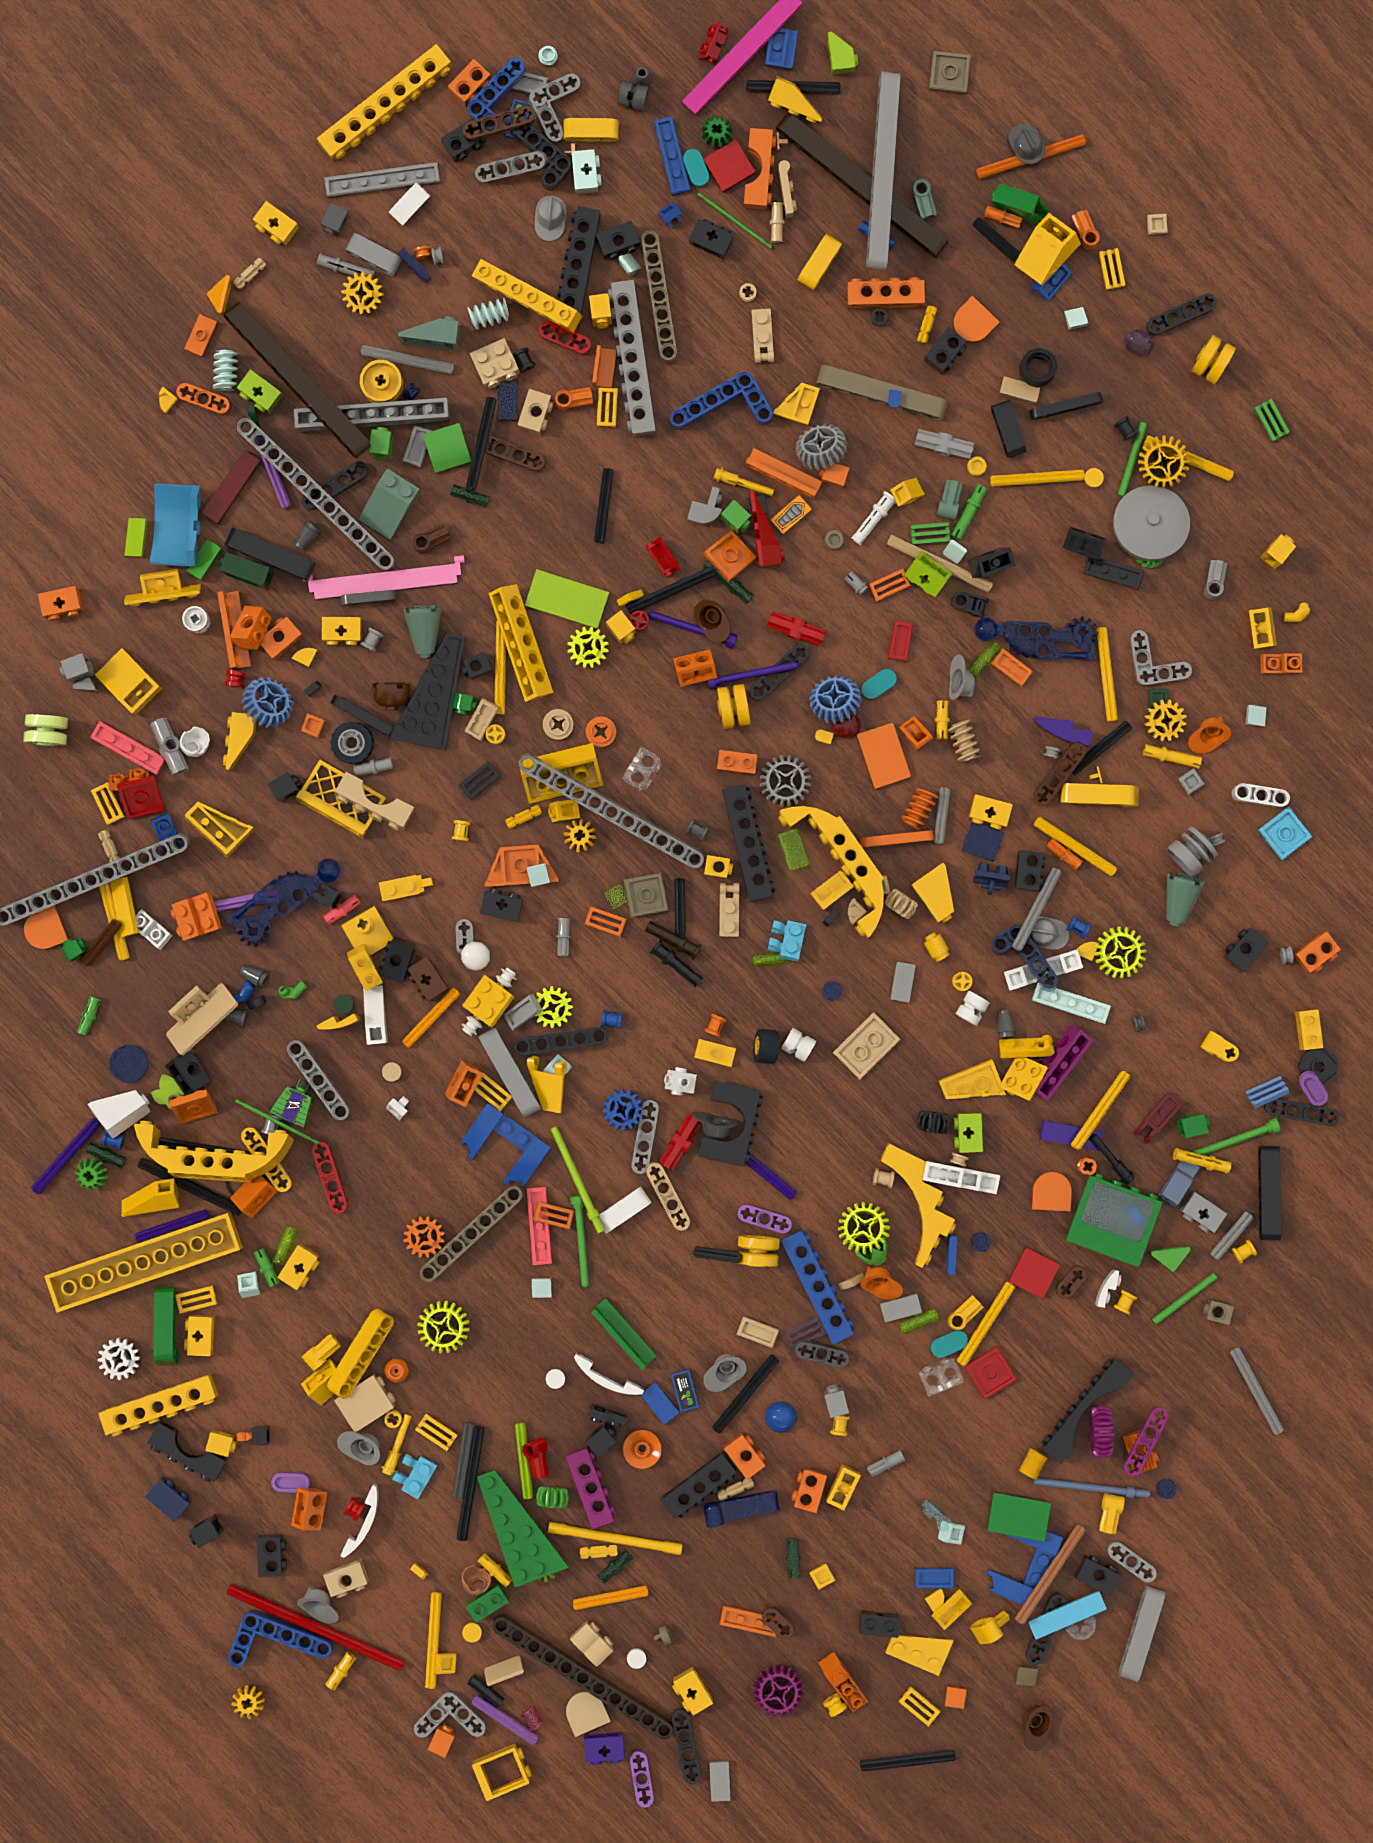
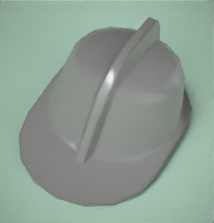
M552 195L542 198L537 203L535 231L541 239L554 241L563 234L566 219V205L563 200Z
M956 655L950 666L949 697L951 700H955L959 696L972 697L975 678L965 668V661L962 655Z
M1039 917L1029 937L1036 947L1051 950L1060 949L1067 944L1069 931L1066 930L1067 925L1060 920Z
M734 1354L719 1356L714 1365L705 1373V1387L712 1392L725 1390L744 1376L746 1372L745 1362Z
M347 1431L341 1433L338 1437V1448L345 1455L365 1465H373L379 1461L380 1445L374 1435Z
M310 1586L304 1598L299 1599L297 1602L301 1609L320 1622L331 1624L338 1621V1613L330 1606V1597L325 1591Z

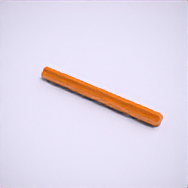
M1084 135L1045 146V155L1042 159L1084 146L1086 144ZM1017 156L980 167L976 170L979 179H983L1026 165V163H1023Z

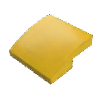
M375 906L341 925L354 949L365 944L370 955L386 947L388 941L393 939ZM363 915L370 918L374 925L373 930L368 934L358 932L354 928V922L357 917ZM361 921L362 925H360L359 927L366 929L365 925H367L368 923H366L365 921Z
M358 1013L352 1014L342 1021L339 1020L338 1016H333L317 1025V1028L324 1030L343 1028L361 1021Z

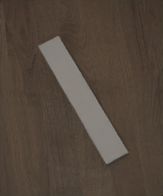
M438 162L324 177L327 198L412 187L416 182L419 185L441 183Z

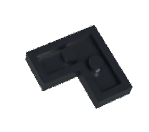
M591 1404L588 1416L591 1417L590 1420L597 1423L610 1420L609 1423L620 1427L621 1424L625 1425L628 1417L627 1415Z

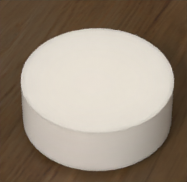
M560 1369L550 1370L546 1375L547 1385L553 1389L563 1386L565 1382L564 1373Z
M634 1648L628 1652L627 1662L629 1666L639 1669L645 1665L646 1654L642 1649Z

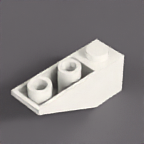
M383 985L375 986L367 991L363 988L367 1045L388 1043Z

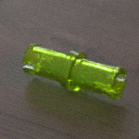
M992 641L983 653L980 652L977 660L967 669L973 672L974 677H977L986 665H990L991 659L1002 649L1000 645L996 646L997 643L995 641Z
M769 951L767 954L752 955L753 967L792 963V960L779 958L780 952L774 953L773 951Z
M290 1225L285 1226L281 1240L277 1242L278 1247L272 1262L277 1264L278 1261L279 1265L284 1264L286 1255L292 1248L291 1243L298 1230L297 1228L292 1226L291 1229Z
M935 1308L920 1315L915 1314L913 1318L900 1322L899 1326L902 1333L906 1334L914 1329L924 1328V1325L939 1320Z

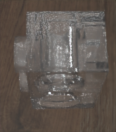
M641 746L622 777V781L640 792L643 789L647 790L653 781L650 779L653 772L657 774L662 766V763H660L661 758ZM651 757L654 761L653 765L645 767L642 764L643 759ZM636 773H640L644 777L643 781L639 784L633 781V776Z
M950 1358L939 1361V1365L932 1367V1365L926 1366L921 1369L922 1372L918 1373L928 1397L964 1382L954 1359L950 1360ZM953 1368L954 1375L946 1377L944 1375L945 1369ZM929 1375H935L937 1377V1380L934 1384H928L926 1382V1379Z

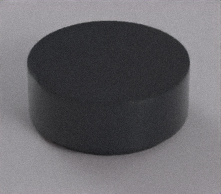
M262 995L247 1002V1006L251 1010L263 1005L267 1000Z

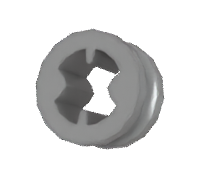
M438 247L436 250L431 248L434 265H437V263L444 264L441 247Z
M1045 746L1046 753L1043 756L1057 760L1060 758L1059 753H1062L1061 749Z
M1223 833L1208 838L1213 847L1226 842L1225 839H1222Z
M1288 946L1287 949H1284V947L1280 948L1282 964H1286V962L1293 963L1291 946Z

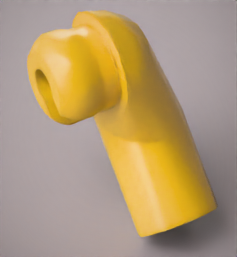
M1301 603L1295 613L1284 612L1283 622L1303 621L1310 613L1309 605Z

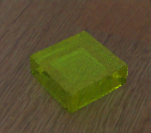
M621 884L604 893L613 910L627 902L626 892Z

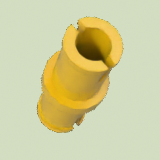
M937 701V718H935V723H937L936 740H948V723H950V718H948L949 701Z
M486 1552L477 1561L504 1588L512 1581L511 1576L501 1568L502 1565L500 1563L497 1564Z
M347 1651L341 1662L334 1667V1672L325 1685L335 1691L342 1679L349 1674L348 1670L357 1657Z

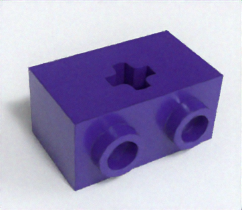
M623 1732L584 1736L586 1763L590 1762L591 1765L602 1764V1761L620 1763L621 1760H625ZM602 1746H606V1753L603 1752Z

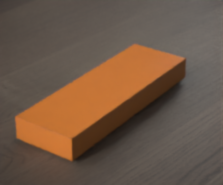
M723 1605L719 1625L776 1637V1633L763 1622L762 1613ZM767 1614V1620L772 1619L775 1623L777 1622L773 1615Z

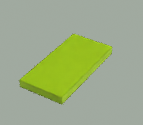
M536 569L525 606L598 629L609 592Z

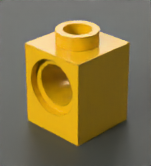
M917 478L903 481L890 489L898 507L910 504L925 495Z
M707 855L704 875L727 879V874L731 875L733 864L729 863L730 859ZM716 862L724 864L725 868L720 873L713 869V865Z
M212 1430L205 1451L228 1457L236 1449L235 1435Z

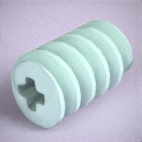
M504 297L503 303L496 299L495 305L489 301L488 307L484 303H481V309L474 305V309L471 311L468 307L472 325L476 330H479L480 323L486 328L487 321L493 326L494 319L499 324H501L502 317L508 322L509 312Z
M217 350V353L214 354V359L217 361L213 363L216 367L213 373L217 375L213 378V381L216 382L213 385V389L226 392L235 391L232 387L236 386L237 383L233 382L232 379L238 378V376L232 374V371H236L238 368L232 366V364L238 363V360L233 359V356L238 355V352Z

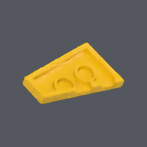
M992 1059L938 1080L946 1099L1006 1095L1005 1090L999 1088L1001 1080Z
M899 1634L898 1638L891 1637L885 1653L939 1676L954 1640Z

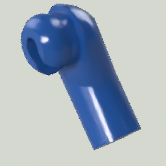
M244 982L240 994L232 995L238 1003L250 1000L254 993V987L251 982Z

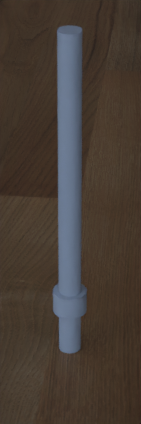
M1046 1478L1034 1479V1485L1125 1495L1126 1498H1134V1496L1150 1497V1490L1135 1489L1133 1486H1126L1125 1488Z

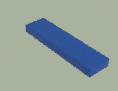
M673 117L655 120L654 125L671 194L674 196L690 192Z

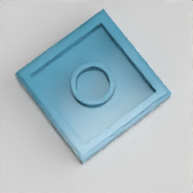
M1290 807L1285 808L1258 829V832L1280 860L1286 858L1312 837Z

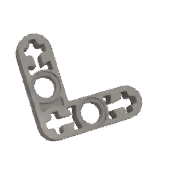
M572 73L533 90L528 97L529 104L536 114V119L543 134L551 143H557L562 139L563 129L550 103L575 92L579 88L580 79ZM569 78L571 81H575L574 88L569 85L563 90V85L569 81ZM551 86L558 87L559 95H551L549 88ZM544 93L546 94V96L540 100V103H538V101L534 102L533 98L535 97V94L537 96H541ZM543 111L550 113L551 119L549 121L542 120L541 113ZM552 122H554V125H552L551 127L554 132L558 131L559 134L557 135V138H555L554 136L551 137L550 133L552 132L550 126L548 128H546L545 126L550 125Z
M1137 630L1131 634L1130 647L1138 684L1148 686L1187 679L1191 675L1192 668L1186 662L1153 666L1147 634L1142 630ZM1137 634L1144 638L1141 641V648L1145 646L1146 649L1135 651V648L1139 647L1138 642L1134 641ZM1139 653H1144L1147 656L1145 663L1137 661ZM1181 666L1188 670L1184 674L1185 676H1182V673L1174 674L1176 678H1173L1171 667H1174V671L1181 669ZM1160 669L1168 670L1169 677L1167 679L1159 677ZM1152 670H1155V678L1157 681H1154V677L1148 678L1147 682H1145L1144 679H1140V676L1143 675V672H1145L1146 675L1153 674Z
M451 1690L444 1692L414 1725V1733L418 1737L424 1738L450 1714L472 1736L479 1737L486 1730V1722L456 1692ZM446 1696L448 1698H450L451 1696L454 1698L453 1703L457 1706L455 1711L452 1710L454 1709V1705L452 1703H445ZM433 1709L441 1711L442 1716L439 1719L432 1718L431 1711ZM466 1709L469 1712V1716L465 1719L460 1718L458 1711ZM472 1716L475 1717L472 1721L476 1725L479 1723L481 1724V1731L478 1729L474 1731V1725L471 1722L469 1723V1725L466 1724ZM427 1717L431 1723L427 1725L426 1732L424 1730L420 1732L419 1724L423 1726L427 1722L425 1718Z

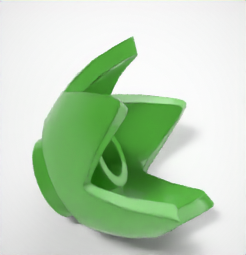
M885 1236L881 1237L885 1242L883 1244L878 1243L881 1247L880 1250L874 1246L872 1254L868 1248L866 1249V1255H863V1249H860L856 1256L869 1265L878 1266L886 1260L888 1250Z

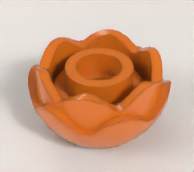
M391 1359L386 1364L384 1372L388 1380L398 1383L405 1380L409 1373V1368L404 1360Z

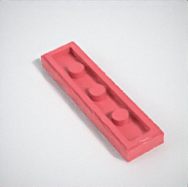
M100 721L90 737L156 775L159 774L166 762L165 758Z
M546 1187L527 1188L533 1265L552 1264L549 1224L532 1220L537 1206L536 1202L547 1204ZM541 1207V1211L548 1212V1208ZM539 1214L538 1218L549 1220L548 1216Z

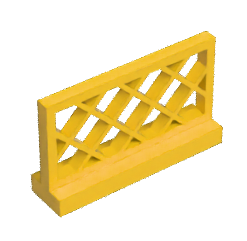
M319 760L303 788L298 792L296 800L363 839L374 819L368 813L369 819L366 824L358 821L357 814L361 812L356 811L354 805H352L353 812H342L340 804L344 803L338 801L337 796H335L337 802L331 804L325 802L323 795L335 793L336 788L333 779L343 778L344 773ZM321 766L328 769L329 777L319 779L317 772ZM331 780L333 789L322 792L320 782ZM318 783L320 793L311 794L306 791L309 785ZM363 784L364 794L365 791L370 793L365 795L366 798L375 796L380 799L378 805H383L386 797Z

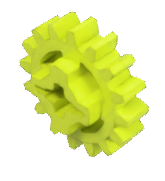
M583 627V632L581 633L575 630L576 637L571 635L570 638L573 642H568L567 644L572 647V649L567 650L568 653H573L570 659H577V666L583 663V668H586L587 664H590L591 668L594 667L593 663L601 665L599 660H605L606 657L603 654L609 652L608 649L604 648L609 645L608 642H603L606 636H599V629L593 632V627H590L589 631H586V628ZM585 635H591L589 639L583 640L581 638ZM597 640H599L601 644V651H599V649L596 648L595 644ZM592 642L591 647L593 650H588L584 653V645H589ZM576 644H577V645L580 647V649H581L579 655H577V653H576V651H575V645H576ZM588 656L596 657L592 660H585Z
M553 986L550 987V991L543 988V994L536 993L539 997L537 999L539 1005L543 998L546 1001L542 1011L535 1015L539 1017L537 1022L544 1021V1027L548 1023H550L551 1028H554L555 1023L560 1027L562 1020L564 1022L568 1021L566 1015H572L568 1012V1009L573 1008L572 1005H568V1002L572 999H566L567 992L561 994V988H558L557 991H554ZM551 994L558 995L562 999L556 1001L552 999ZM550 1002L552 1004L561 1003L555 1008L556 1012L554 1013L551 1010L544 1011L549 1007ZM565 1006V1011L563 1015L560 1017L559 1010L561 1007ZM542 1015H552V1018L554 1020H548L544 1018Z

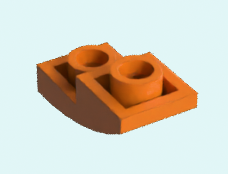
M1261 654V674L1302 673V654Z
M137 768L134 770L129 769V776H124L123 774L109 775V790L118 791L117 784L148 777L149 771Z

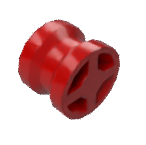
M635 611L630 616V622L636 631H643L649 625V618L645 612Z
M226 670L227 680L224 682V685L243 688L242 679L245 677V673Z
M352 1497L343 1514L346 1516L350 1515L353 1520L357 1521L365 1503H359L356 1501V1498Z

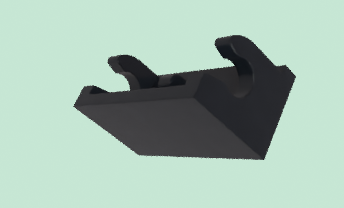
M321 885L327 891L323 892L324 895L314 892L312 897L327 907L334 909L344 893L330 886Z

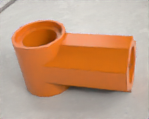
M1082 210L1071 218L1081 239V246L1083 249L1091 251L1097 247L1100 236L1098 231L1095 230L1088 211ZM1091 236L1095 239V242L1088 243L1085 238Z
M590 387L570 391L560 390L555 395V406L560 411L593 404ZM560 397H566L568 399V403L560 404L558 399Z

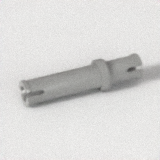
M321 253L318 256L317 265L332 269L335 273L341 272L354 277V273L357 272L348 270V268L365 272L366 277L369 274H373L374 278V270L342 261L339 257L332 258ZM329 262L342 265L344 268L329 264Z

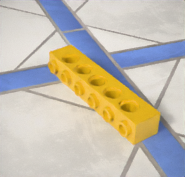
M480 259L472 274V277L481 284L574 333L583 317L577 310Z
M517 584L500 587L488 593L525 702L541 699L554 693Z
M208 1374L111 1407L98 1414L105 1435L111 1434L113 1437L123 1433L125 1428L129 1427L130 1430L141 1427L143 1422L148 1421V1424L159 1421L161 1416L166 1415L169 1418L177 1415L178 1410L184 1409L186 1412L195 1409L196 1404H210L214 1402V1398L218 1396L212 1375ZM192 1389H197L200 1392L199 1398L192 1397ZM174 1395L181 1397L182 1403L180 1405L173 1402ZM156 1401H159L163 1404L162 1411L156 1410ZM137 1408L144 1409V1417H139L137 1415ZM119 1414L126 1416V1423H121L118 1420Z

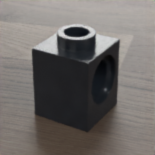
M485 652L463 660L465 665L461 666L465 677L469 676L471 680L492 672ZM472 663H481V669L476 672L472 671Z

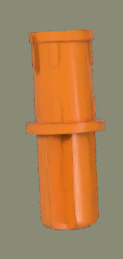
M989 205L984 214L985 218L987 217L1000 222L999 224L1004 223L1015 228H1019L1022 223L1021 217L1007 213L1005 209L1002 211Z
M1051 839L1047 844V847L1060 857V861L1063 860L1074 870L1083 862L1070 851V848L1066 849L1055 839Z

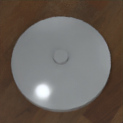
M1142 486L1130 491L1120 500L1113 516V531L1119 545L1131 556L1144 561H1159L1174 555L1183 546L1190 531V516L1186 505L1174 492L1160 486Z

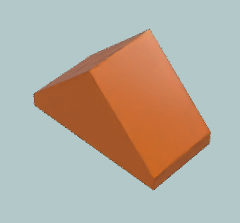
M915 716L899 726L915 751L933 739V736Z

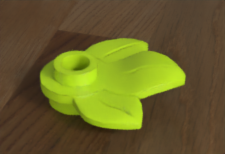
M166 1074L161 1075L159 1081L160 1089L151 1092L155 1102L166 1104L170 1109L169 1101L173 1097L185 1096L175 1080Z

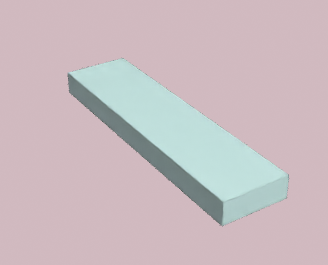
M1038 982L1032 997V1001L1103 1024L1106 1023L1111 1008L1110 1005L1058 988L1047 992L1042 989Z

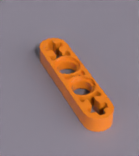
M933 830L863 837L859 838V844L862 848L932 841L934 840Z

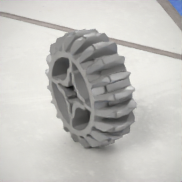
M826 423L823 426L817 424L815 428L810 427V430L804 431V435H800L799 440L796 441L798 459L804 467H809L810 470L816 468L817 471L820 468L826 470L827 466L833 467V464L839 463V460L843 459L844 454L847 452L845 435L839 427H834L833 424L829 426Z
M783 755L780 756V762L773 758L774 765L767 762L766 765L770 769H762V772L767 774L766 776H760V779L765 780V782L760 783V787L766 786L767 788L762 791V794L769 792L766 799L770 800L771 797H774L775 799L772 803L774 805L777 803V800H780V807H783L784 801H787V806L790 807L791 800L797 805L798 800L796 798L799 797L801 800H804V796L801 793H809L807 789H804L805 786L811 787V783L805 782V780L811 779V776L804 775L809 769L802 770L804 762L798 766L796 764L798 758H795L794 762H790V755H788L787 761H784ZM780 766H790L794 769L784 774L777 768ZM772 772L778 779V784L773 790L769 783ZM797 773L801 777V787L799 790L792 781ZM791 774H793L789 780V782H791L790 786L784 784L780 788H778L781 785L780 782H782V780H780L781 777L787 778ZM782 789H788L794 795L783 797L777 795V793Z

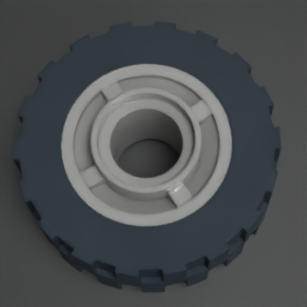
M343 723L332 733V740H330L331 750L334 752L335 757L342 762L348 764L361 763L372 754V749H374L372 733L361 723ZM352 737L357 740L355 748L348 746V740Z

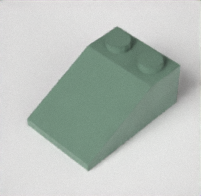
M444 317V319L439 318L398 333L401 344L458 352L461 327L456 318Z
M386 469L358 520L391 540L418 499L421 491L399 475Z

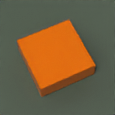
M307 713L300 731L319 738L326 720Z
M947 1686L944 1705L964 1709L967 1689Z

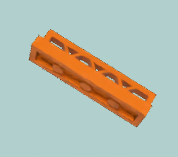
M755 448L746 461V467L813 500L822 484V481Z
M239 591L217 592L230 668L236 670L252 667L249 649L239 648L229 638L242 612Z

